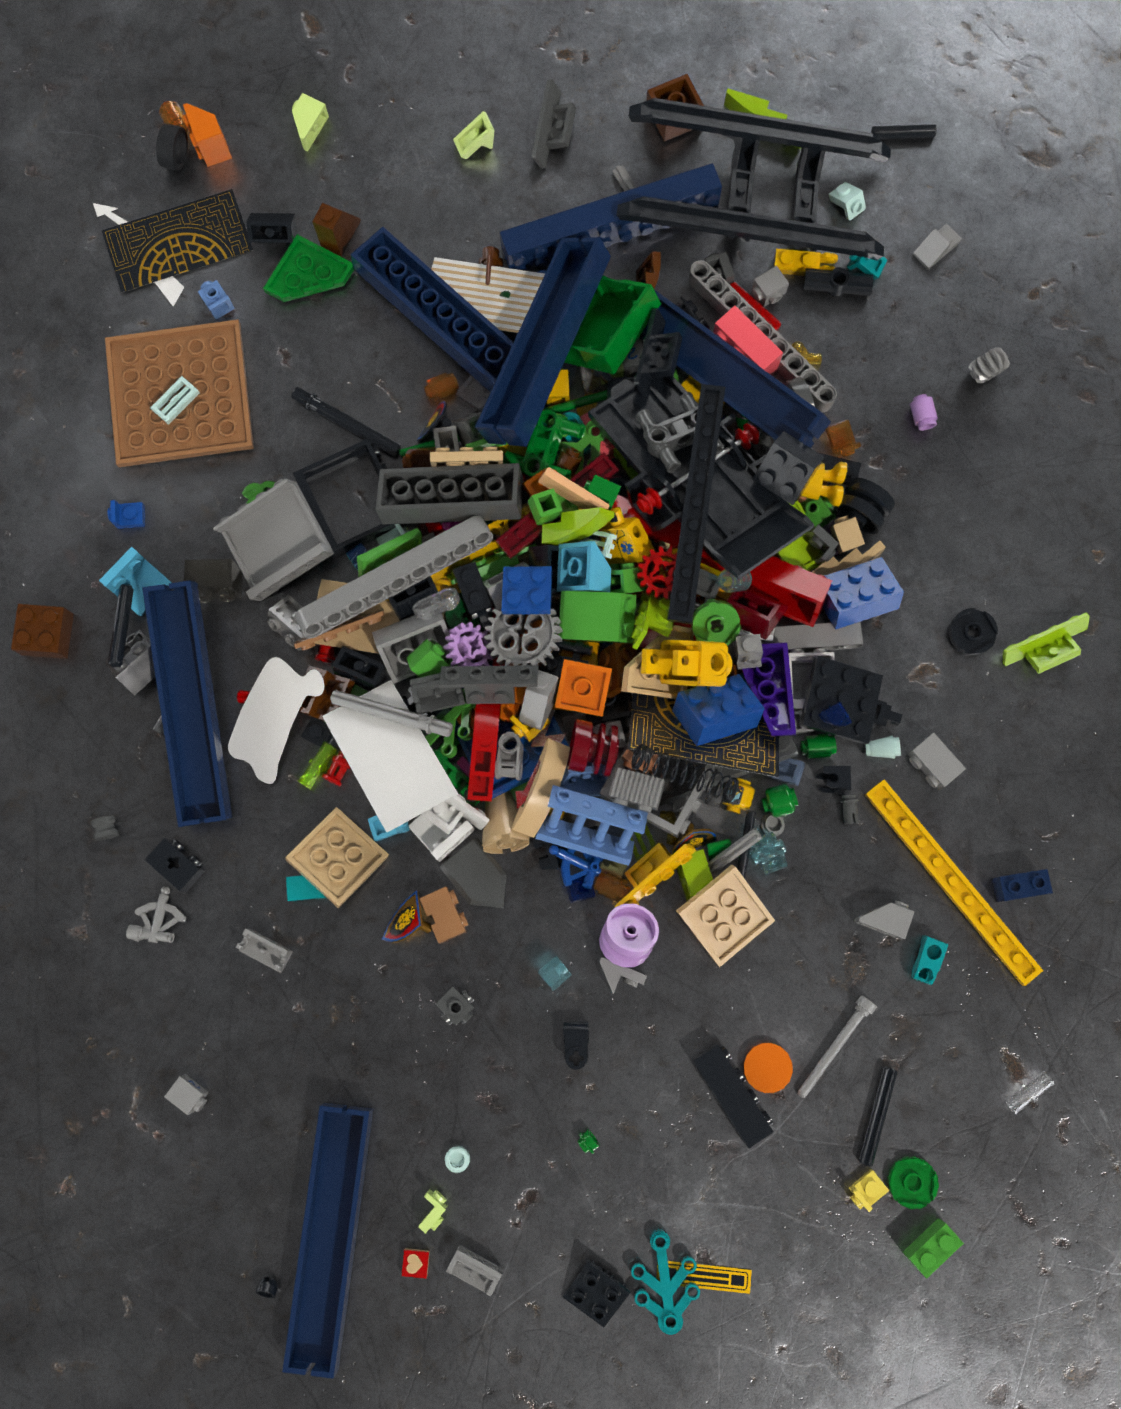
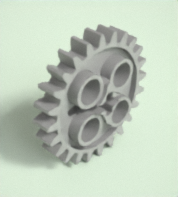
M551 609V614H529L526 623V614H502V611L493 610L496 617H488L492 626H485L486 631L490 634L484 636V638L490 642L486 645V648L492 651L491 657L493 659L498 658L496 662L500 666L504 663L505 666L538 665L540 662L546 666V657L554 659L551 651H559V647L555 642H562L563 640L557 635L563 632L561 626H557L561 623L559 617H555L557 613L554 609ZM519 617V621L515 625H509L512 618ZM542 620L540 627L532 628L535 621ZM515 640L512 647L505 648L507 641ZM538 643L534 651H528L530 644ZM521 645H522V653H521V654H518V652H519L520 649H521Z

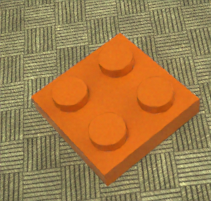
M564 659L555 707L603 717L612 668Z

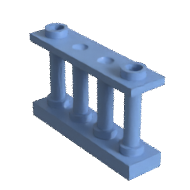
M553 785L548 802V807L553 808L551 816H547L535 839L629 866L634 847V841L630 839L633 832L644 834L648 813ZM563 811L577 815L574 824L560 820ZM586 818L601 822L598 830L583 827ZM610 825L624 829L621 837L607 834Z

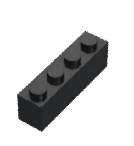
M714 1044L693 1058L692 1061L745 1145L751 1148L774 1132L770 1127L774 1123L766 1111L761 1113L756 1105L760 1101L752 1089L747 1091L742 1083L746 1079L739 1068L733 1069L729 1060L732 1057L725 1046L720 1048L718 1044Z

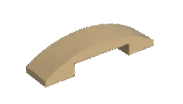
M547 738L538 760L541 761L524 806H520L511 827L512 830L533 838L535 837L551 807H548L552 786L560 787L569 757V746Z

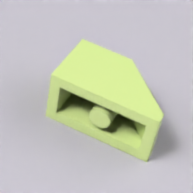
M302 93L300 98L294 102L292 113L305 151H308L329 115L325 103Z

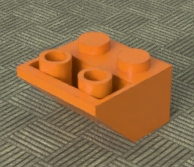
M188 103L183 104L186 114L182 115L187 129H189V136L199 159H204L207 167L232 159L216 116Z

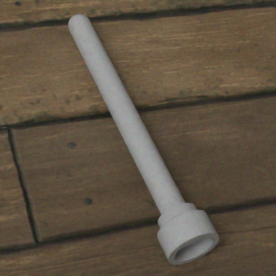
M860 995L855 1002L857 1004L855 1007L856 1011L799 1088L798 1095L801 1098H805L863 1017H867L869 1014L872 1015L876 1010L877 1006L863 995Z

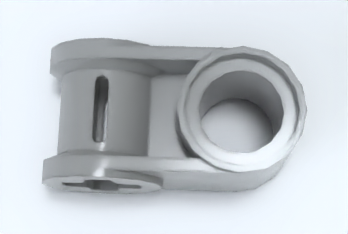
M506 732L499 738L498 754L495 763L496 779H501V777L516 778L519 781L522 779L524 746L518 735L513 732ZM509 742H517V745L514 749H506V745Z

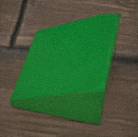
M731 839L708 843L705 846L708 861L732 845Z

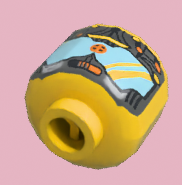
M737 778L739 785L734 799L730 803L724 802L722 792L720 801L727 806L726 811L740 814L741 810L747 811L750 809L755 790L750 786L751 782Z

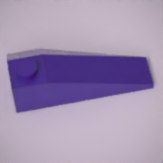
M787 642L762 644V666L741 669L749 688L765 708L762 717L770 735H796Z

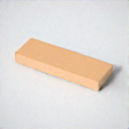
M550 467L545 470L538 481L549 489L554 488L555 493L581 509L601 507L608 510L610 506Z

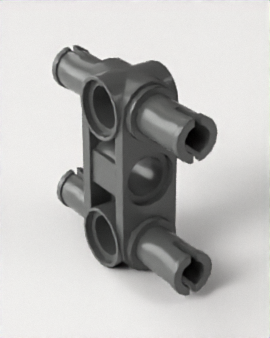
M691 392L682 394L678 399L686 413L656 424L648 409L641 410L636 415V420L644 430L643 437L647 442L648 452L661 459L668 473H674L681 467V463L674 452L693 444L698 404ZM719 438L716 455L724 450V445Z

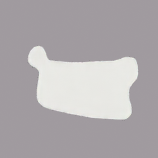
M274 657L265 664L252 687L236 721L228 743V751L232 757L248 762L252 766L256 777L264 783L272 784L276 779L279 760L290 729L305 697L308 695L317 697L323 693L324 680L320 672L313 669L305 676H300L285 661Z

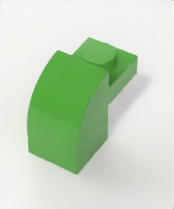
M554 488L534 494L527 501L537 525L553 522L561 517V512L579 510L576 505L555 493Z

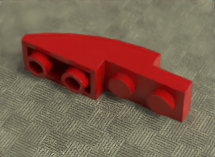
M476 704L467 800L492 802L500 704Z

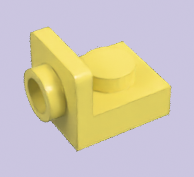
M872 1169L849 1187V1190L853 1193L850 1198L859 1209L864 1207L868 1212L873 1209L871 1206L889 1191Z

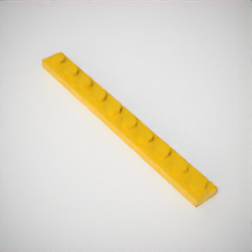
M885 779L864 794L1022 986H1026L1043 972V969Z

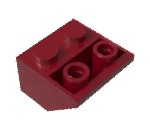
M737 586L726 601L736 609L740 618L741 629L752 634H760V637L765 640L788 609V605L741 586Z

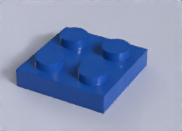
M552 566L503 567L502 614H551Z

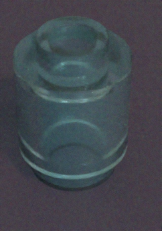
M724 569L718 576L719 587L727 593L745 591L752 583L750 572L738 579Z

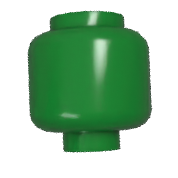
M787 784L767 788L765 790V798H761L764 811H770L774 818L792 814L795 812V806H799L794 788H789Z

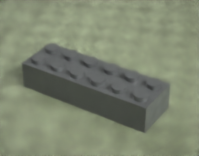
M519 463L380 469L376 512L383 525L462 522L473 516H481L484 521L521 519L523 476Z

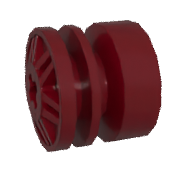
M576 719L570 742L567 770L584 772L587 763L590 762L592 763L593 774H598L600 764H602V776L609 777L618 755V726L611 725L608 735H605L606 724L602 723L596 734L593 733L592 721Z

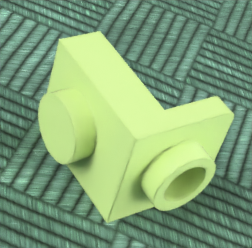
M429 1189L424 1195L434 1205L418 1226L425 1234L430 1228L433 1231L436 1230L444 1220L441 1215L448 1207L445 1203L446 1198L437 1190L433 1192Z

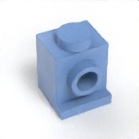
M217 280L214 282L206 281L201 285V290L198 293L216 320L235 309L230 298Z

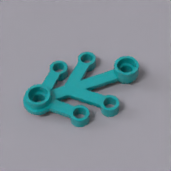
M657 1229L650 1235V1244L657 1253L660 1281L651 1275L645 1266L639 1262L632 1265L631 1275L636 1280H642L662 1297L663 1307L653 1301L645 1289L637 1290L634 1294V1300L638 1306L646 1307L658 1317V1325L662 1332L673 1335L681 1330L683 1326L682 1314L691 1301L699 1298L700 1289L696 1283H688L685 1286L684 1295L675 1306L673 1305L672 1296L687 1275L695 1272L697 1264L693 1257H684L681 1261V1266L670 1280L666 1251L670 1246V1238L666 1231ZM659 1237L665 1239V1243L662 1246H658L655 1243ZM688 1260L693 1262L691 1269L684 1267V1263ZM641 1267L643 1274L640 1276L635 1275L634 1269ZM690 1287L697 1289V1293L693 1296L688 1294ZM645 1294L647 1296L646 1301L639 1302L637 1300L638 1295ZM669 1317L675 1319V1323L672 1326L666 1324V1320Z

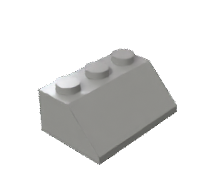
M439 606L372 632L376 648L393 684L416 675L410 669L406 657L423 641L428 639L433 644L437 642L443 647L448 644L445 637L450 634ZM444 649L445 654H449V650Z

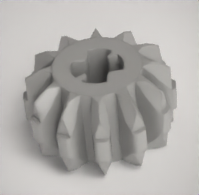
M995 347L972 361L968 368L972 378L977 383H984L1006 370L1010 362L1002 348Z

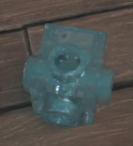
M773 832L762 835V839L752 846L753 850L750 851L751 859L755 865L759 864L765 875L788 867L785 853H787L786 847L782 839L777 840Z

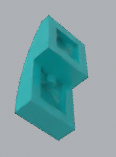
M302 875L286 877L287 901L326 898Z

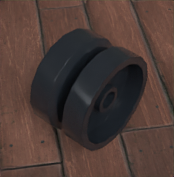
M855 477L846 486L842 502L839 507L834 506V511L839 518L847 515L849 519L856 517L861 532L871 535L877 534L884 523V518L888 517L894 508L895 501L881 486L870 480Z

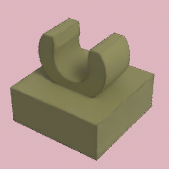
M604 859L600 868L602 871L622 879L627 865Z

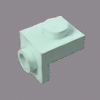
M847 182L839 185L829 193L830 201L844 209L846 219L852 220L866 209L863 190Z

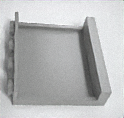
M281 479L275 482L273 488L256 495L255 500L241 505L236 513L222 518L219 524L213 527L214 531L222 533L250 587L246 591L250 600H264L334 554L297 482L289 479Z

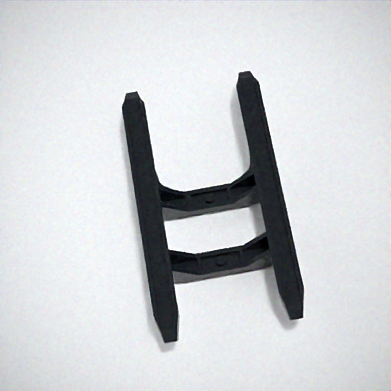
M652 98L629 107L628 116L631 122L654 123L721 134L733 139L735 148L732 155L727 210L640 197L618 204L617 216L620 220L726 235L729 239L739 237L748 242L752 239L790 245L799 250L801 247L809 248L811 252L822 250L865 257L876 261L884 257V246L867 232L820 225L816 221L819 180L825 152L870 158L884 163L890 159L891 148L873 133ZM760 141L802 147L796 170L792 220L751 213L754 170Z

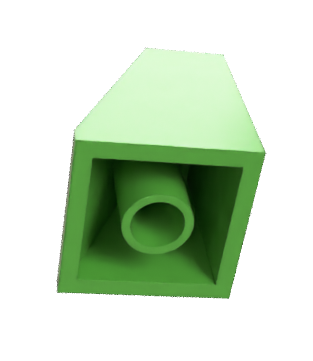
M561 591L559 617L561 623L559 626H561L563 632L558 635L562 639L575 641L633 643L634 639L631 638V635L635 629L636 595L612 592Z

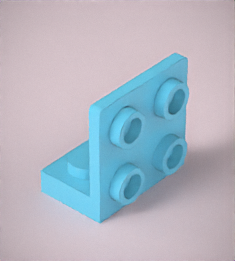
M133 547L99 580L117 597L122 584L132 585L134 592L131 609L139 616H143L146 612L142 587L162 584L169 586V583H172Z

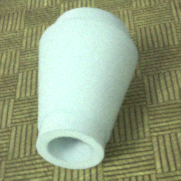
M891 735L865 744L866 756L895 759V756H901L899 737Z

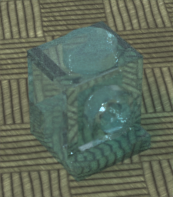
M557 956L538 971V974L553 991L572 975Z

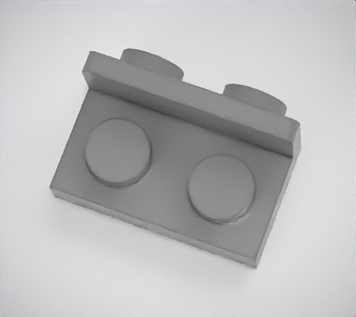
M288 594L268 610L266 622L273 631L278 632L285 639L288 645L293 647L296 641L306 637L303 635L295 619L296 612L303 607Z

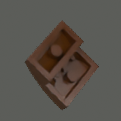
M652 251L636 270V282L652 284L655 289L660 273L661 252Z
M309 665L305 675L313 669L319 671L324 680V691L317 697L306 696L298 712L325 722L323 715L340 707L339 705L332 704L330 700L333 691L338 690L350 694L355 682L351 679L331 674L327 670Z

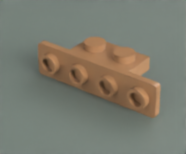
M382 608L364 616L358 614L315 638H304L296 641L294 647L295 649L301 647L302 651L314 647L315 642L324 639V642L337 638V633L344 630L348 634L360 629L359 625L368 622L369 625L380 622L382 620L381 616L385 615L384 609Z

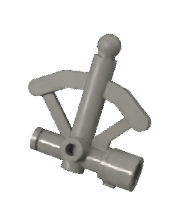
M163 886L161 888L158 902L145 904L135 910V914L142 917L145 926L129 925L126 931L127 939H132L136 942L148 939V942L155 944L158 941L169 943L174 941V933L164 931L178 921L185 922L186 916L177 907L167 904L170 887ZM155 910L151 925L146 913ZM165 911L172 913L175 917L162 926Z

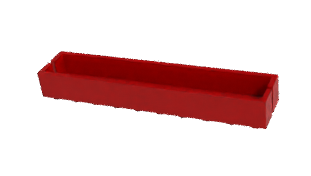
M622 495L617 496L612 509L620 507L624 518L637 517L649 539H653L656 542L661 540L670 544L672 549H678L681 523L678 519L665 528L653 532L632 508L629 499ZM704 549L702 550L701 563L736 578L714 561ZM775 556L770 557L739 579L741 580V587H747L788 605L784 616L811 627L815 625L832 580L827 579L821 574L812 573L801 566L792 565Z

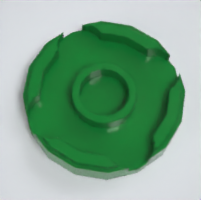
M914 1156L903 1157L893 1164L888 1173V1190L893 1199L904 1207L922 1209L937 1196L939 1188L938 1176L932 1166L923 1159Z

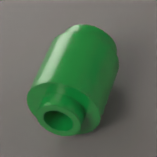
M828 734L804 736V741H800L801 754L806 755L807 759L831 757V754L837 753L835 736Z

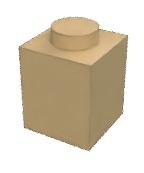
M847 515L834 520L835 525L829 527L833 538L839 543L836 547L838 554L865 544L856 517L849 519Z

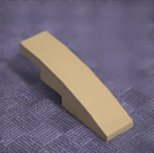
M879 541L863 555L855 548L839 562L833 556L828 562L822 563L812 573L824 576L874 560L882 554L886 546Z

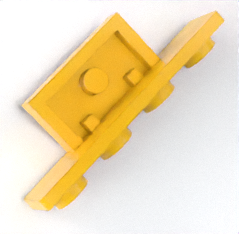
M663 843L655 845L624 873L634 889L620 900L615 907L622 904L639 905V901L644 896L651 895L662 880L665 881L672 877L674 870L678 866L684 865L692 859V854L696 851L695 847L684 844L671 855Z

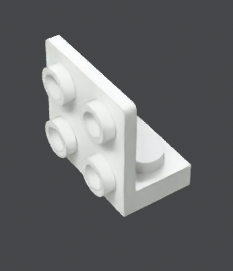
M422 815L409 825L411 831L439 862L475 831L474 827L463 817L449 835Z

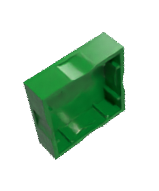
M603 275L564 363L615 374L647 326L652 309L659 308L661 305L652 284L631 280H616Z

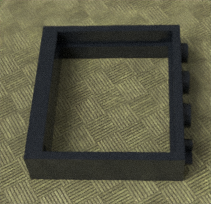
M365 439L293 473L334 552L332 555L334 559L346 554L359 543H362L364 546L396 528L395 524H380L337 544L309 486V482L367 455L379 477L380 469L388 468L386 464H380L378 458L381 457V454L376 445L371 446L369 439ZM400 524V525H401V527H405V526H407V525H409V524Z

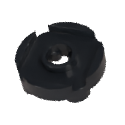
M968 608L953 618L948 627L949 638L953 646L963 655H980L994 645L996 635L998 634V627L996 621L989 613L975 610L976 608ZM971 626L972 629H978L979 632L976 634V638L968 634V627Z

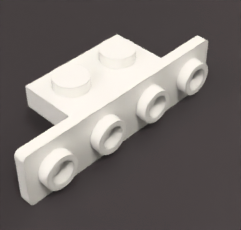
M460 794L421 814L448 835L461 817L479 830H482L489 822V818L486 817L482 810L472 807Z

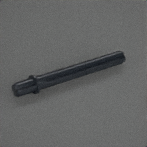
M296 387L292 391V399L306 406L308 411L313 410L362 439H369L371 444L376 445L392 456H396L400 452L401 445L319 399L317 394H310L300 387Z

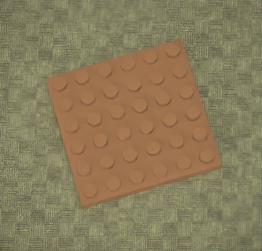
M238 319L105 338L115 458L118 467L254 449L241 324ZM183 376L200 393L168 425L150 407ZM183 385V386L171 397V399H172L175 395H177L186 385ZM170 400L160 409V411H162L170 403Z

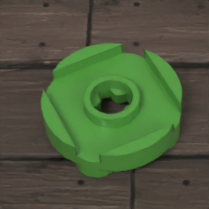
M709 599L706 603L699 606L693 614L691 627L697 641L724 642L728 646L739 635L741 625L739 615L730 603ZM719 619L722 626L711 629V622Z

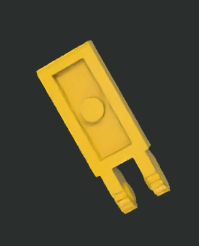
M776 248L774 267L777 265L782 274L804 276L806 268L832 271L836 267L829 265L820 267V263L835 264L838 261V255L828 252L821 254L820 252Z

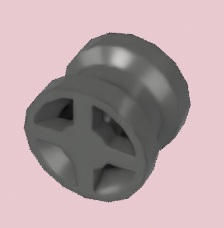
M104 816L91 821V826L95 829V841L106 840L119 835L118 830L114 826L116 822L115 816Z

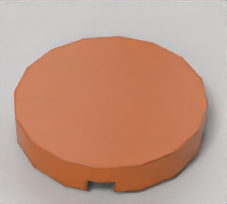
M760 1043L748 1051L743 1061V1074L747 1082L755 1090L763 1093H775L784 1089L790 1082L793 1073L792 1061L789 1054L781 1046L773 1043Z

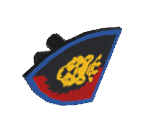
M446 401L439 403L418 437V442L424 439L434 427L451 426L450 419L446 418L441 421L447 408Z

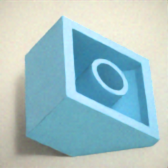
M595 541L559 544L557 592H610L611 567Z

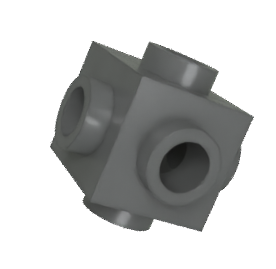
M455 986L435 1004L442 1011L440 1016L449 1025L452 1023L458 1025L460 1022L465 1025L474 1016L472 1012L475 1008L472 1004L474 1001L473 997L465 990L460 992ZM455 1003H458L461 1007L459 1012L454 1010Z

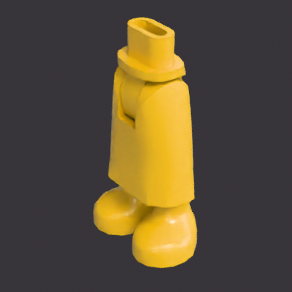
M839 462L830 470H825V464L821 463L801 496L813 500H818L820 496L828 499L832 506L839 507L844 493V487L840 485L846 477L847 463ZM823 481H827L838 485L826 486L822 484Z

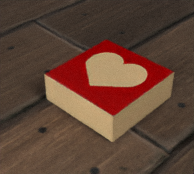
M405 1248L401 1276L427 1279L430 1250Z

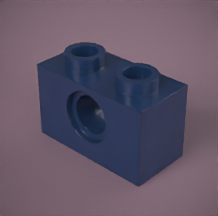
M1048 869L991 878L996 902L1053 893Z

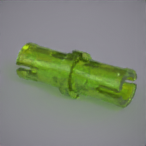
M324 742L314 759L311 758L308 762L310 764L298 782L311 789L320 774L326 771V765L337 749Z

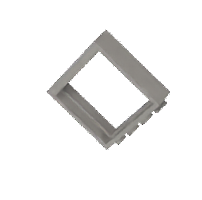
M628 742L600 791L601 797L610 802H613V799H610L608 795L616 767L626 769L622 765L624 761L621 760V757L628 748ZM709 764L705 767V771L709 768L713 771L721 769L720 766ZM708 771L706 773L705 782L700 792L696 791V784L674 825L653 813H648L647 822L677 838L680 833L685 834L691 823L688 818L692 812L697 813L703 800L699 798L706 789L712 772ZM628 803L627 807L637 809V805Z

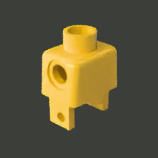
M663 640L661 649H642L641 674H659L662 684L721 687L726 684L727 676L732 669V658L728 653V646L724 642Z

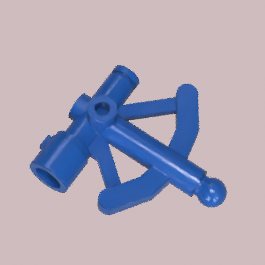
M556 845L550 846L549 852L562 859L561 874L564 885L568 887L572 884V880L585 875L582 886L591 889L595 876L598 877L601 873L599 864L604 859L582 852L584 860L574 855L576 850L569 848L564 850ZM570 864L584 871L570 875Z

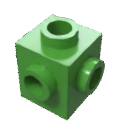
M820 496L818 500L806 498L801 503L804 512L814 523V526L819 524L823 528L838 517L826 497Z

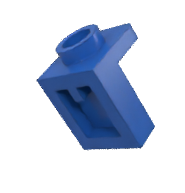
M116 500L110 501V508L107 511L108 519L118 529L145 527V505L143 502L119 504Z

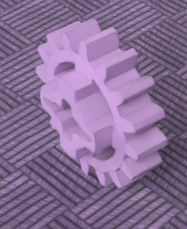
M472 622L466 625L461 623L449 631L450 634L445 637L448 644L443 646L444 649L449 650V654L445 657L452 658L451 666L456 664L458 666H490L489 662L493 660L490 655L492 651L486 648V645L490 642L484 638L488 632H481L480 625L473 628Z

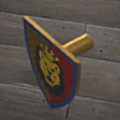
M690 823L685 836L672 849V855L684 844L692 845L695 849H698L708 843L717 841V836L710 829L694 830V825Z
M418 890L410 895L395 912L384 932L382 940L395 943L407 939L419 929L426 933L431 932L432 924L422 920Z

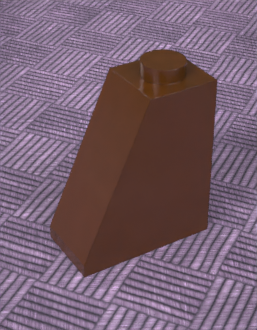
M322 203L312 223L321 247L342 257L361 219Z

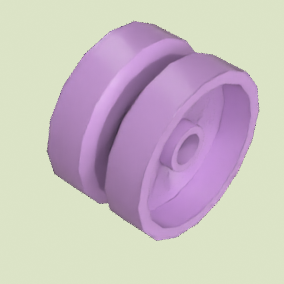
M637 904L617 906L609 913L599 937L600 949L604 956L615 965L621 967L638 966L649 957L652 948L657 942L659 935L658 922L654 915L643 906Z

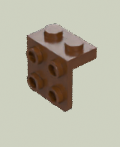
M614 642L599 652V665L612 668L606 698H612L622 692L624 667L642 651V647H638L636 650L632 648L633 645Z

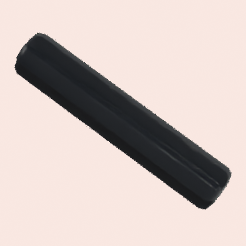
M936 124L873 126L871 133L879 139L933 138L936 136L937 126Z

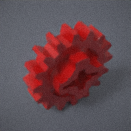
M659 546L658 553L651 549L650 557L642 556L645 564H638V569L643 572L637 573V578L644 579L640 582V587L647 586L646 594L649 595L654 592L655 599H658L660 594H662L664 599L668 600V594L672 592L677 553L675 555L672 554V547H669L667 552H664L663 547ZM662 558H667V559H670V560H672V561H671V562L663 561ZM653 563L654 570L647 576L648 568ZM659 570L668 571V576L664 578L663 575H659ZM660 584L665 586V588H658L654 585Z

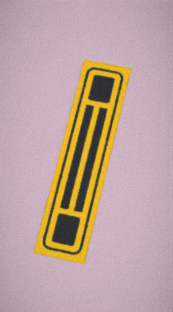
M668 1261L670 1280L681 1266V1262ZM657 1262L656 1279H658V1280L660 1281L659 1269H658V1262ZM684 1263V1267L691 1269L693 1263ZM697 1264L695 1272L688 1274L680 1286L685 1287L688 1283L693 1282L701 1289L750 1294L752 1270Z

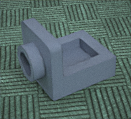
M792 758L779 762V777H769L772 780L799 786L805 763Z

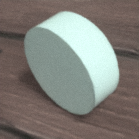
M462 1146L450 1148L445 1155V1165L454 1173L464 1171L470 1163V1154Z

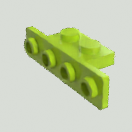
M643 591L640 598L642 602L637 610L639 614L634 623L636 627L631 635V638L634 639L632 648L638 649L648 632V628L666 637L669 636L674 623L667 621L670 606L669 599L665 600L661 597L655 599L654 592L647 595L646 591Z
M1086 612L1079 616H1073L1064 623L1053 625L1044 632L1033 634L1024 641L1009 645L1003 650L1002 663L1004 666H1008L1026 658L1037 673L1040 674L1081 655V648L1072 639V636L1088 629L1089 614Z

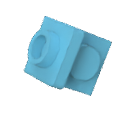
M377 815L368 818L374 841H381L410 830L408 822L386 832Z

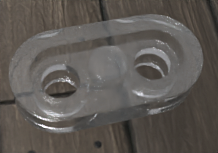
M446 588L419 600L413 605L412 609L418 620L427 621L444 611L456 608L460 602V597L455 588Z

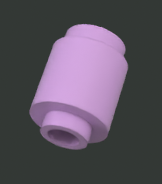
M926 394L914 397L910 403V408L915 426H918V429L921 431L935 427L938 417L933 398L927 397Z

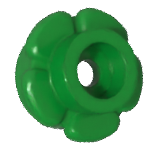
M589 1129L584 1133L580 1132L578 1144L585 1153L590 1151L594 1154V1150L600 1146L596 1137Z

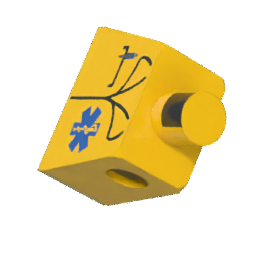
M620 507L610 509V511L614 512V518L603 526L600 531L615 534L617 539L612 542L615 545L614 550H610L612 558H605L608 564L643 562L642 556H649L650 550H654V547L640 520L637 517L624 518ZM600 537L602 542H606L605 537Z

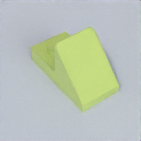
M483 111L453 139L462 158L468 159L481 146L489 149L493 148L495 130L487 113Z

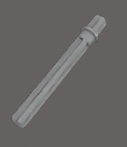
M334 690L330 697L332 704L425 730L427 734L435 733L449 737L453 731L452 723L436 719L434 715L430 717L338 690Z

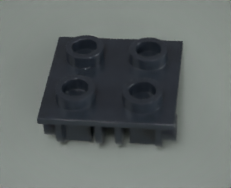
M586 1260L582 1271L562 1297L604 1328L631 1292L626 1288L625 1283L622 1284L617 1279H613L614 1275H607L608 1271L606 1269L602 1271V1268L597 1266L595 1261L590 1262Z

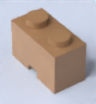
M444 887L419 898L426 915L432 916L435 924L431 925L439 944L467 932L465 927L469 924L464 912H458L455 904H458L459 900L454 889L449 891L448 887Z

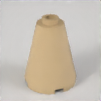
M510 790L493 798L492 802L485 801V815L489 818V822L483 828L482 846L483 851L486 853L503 854L502 849L510 848L511 852H515L530 844V837L528 835L511 829L518 809Z

